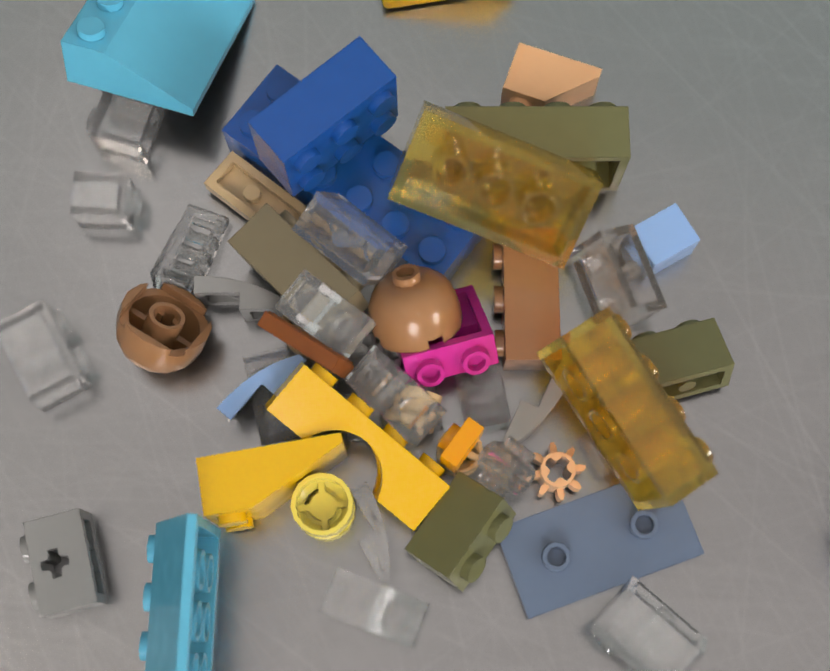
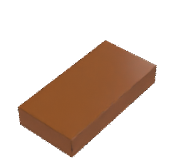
M270 310L269 312L265 311L257 323L258 326L345 380L355 367L352 365V361Z

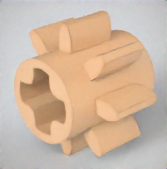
M551 442L547 450L548 455L545 458L539 453H533L531 460L539 467L537 470L529 472L526 478L530 481L537 480L541 486L537 497H542L546 491L555 493V498L559 503L564 500V489L566 487L574 492H578L582 488L580 483L574 480L575 474L582 473L586 469V465H575L574 460L571 458L575 452L574 447L568 449L566 453L559 452L555 443ZM559 463L565 468L562 471V476L565 479L558 478L555 482H552L547 478L550 472L547 466L553 468Z

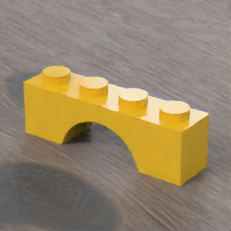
M301 361L265 404L266 410L302 439L330 430L350 432L364 439L370 445L377 464V476L372 494L380 504L414 531L450 488L440 478L445 469L425 452L419 458H416L404 448L410 440L389 422L383 429L373 422L369 416L374 410L352 392L346 399L337 392L333 386L338 379L320 364L315 363L310 369Z

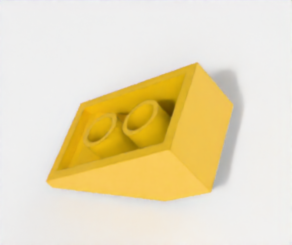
M341 432L196 458L204 517L219 527H225L226 532L253 528V520L266 518L289 501L298 483L307 476L316 473H327L348 457Z

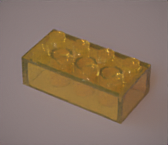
M424 100L389 185L388 199L564 269L604 183L597 171Z
M610 306L536 352V354L638 511L670 507L719 473L712 463L713 455L707 444L702 439L695 437L684 421L686 420L684 409L674 397L667 395L657 380L659 374L656 366L647 356L641 355L632 342V333L629 325L619 314H614Z

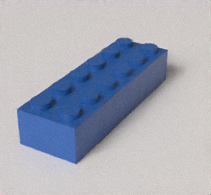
M276 65L225 125L222 132L229 151H234L286 190L259 159L247 122L300 82L295 76L279 65ZM375 134L361 144L360 151L350 161L344 164L338 162L326 171L324 179L318 186L307 192L302 190L294 196L392 267L397 268L405 264L428 267L442 273L449 281L487 233L491 216L488 210L393 144Z

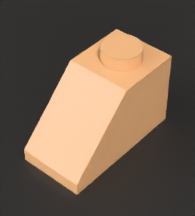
M519 42L503 85L500 105L506 102H520L525 106H545L551 102H565L571 106L594 96L602 69Z

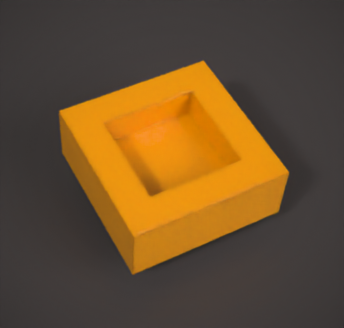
M470 417L467 418L462 427L453 423L438 444V447L444 450L440 455V463L453 473H456L482 437L484 427Z

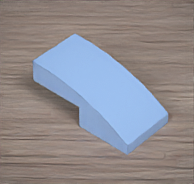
M298 354L267 366L240 384L223 400L217 409L232 420L262 385L274 394L300 362L305 363L307 359Z

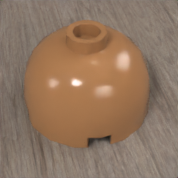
M405 264L395 268L373 288L368 305L369 322L374 338H379L381 347L393 352L416 353L429 350V341L436 340L442 336L445 343L453 338L462 324L463 315L460 301L453 285L442 273L428 267Z
M149 283L139 284L127 292L117 313L115 326L119 347L125 357L134 365L149 372L166 374L185 368L200 355L212 330L211 322L208 324L205 318L207 309L193 294L175 285L163 283L161 289H147Z

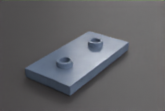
M669 466L515 521L508 536L499 543L527 620L705 554Z

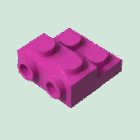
M473 285L455 289L460 301L463 318L461 328L453 338L444 343L441 336L436 340L429 341V350L415 353H400L403 369L410 387L420 384L425 387H434L439 385L444 378L464 372L471 375H479L485 372L490 365L499 363L494 333Z

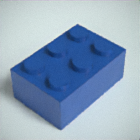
M360 36L247 121L259 159L292 197L302 190L307 192L314 189L322 182L326 171L338 162L344 164L350 161L360 151L362 143L374 134L376 136L383 135L394 125L398 116L396 75Z

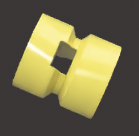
M316 473L307 476L298 483L292 494L290 508L293 518L308 536L318 541H333L350 531L356 517V505L349 487L342 479L333 474Z

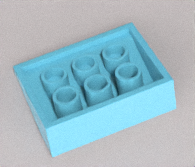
M87 0L61 40L67 81L194 116L252 9L255 0Z
M187 513L156 523L155 535H149L147 561L148 563H153L152 583L147 582L143 592V609L145 612H149L148 631L142 632L139 643L140 661H146L145 671H212L221 529L198 514Z

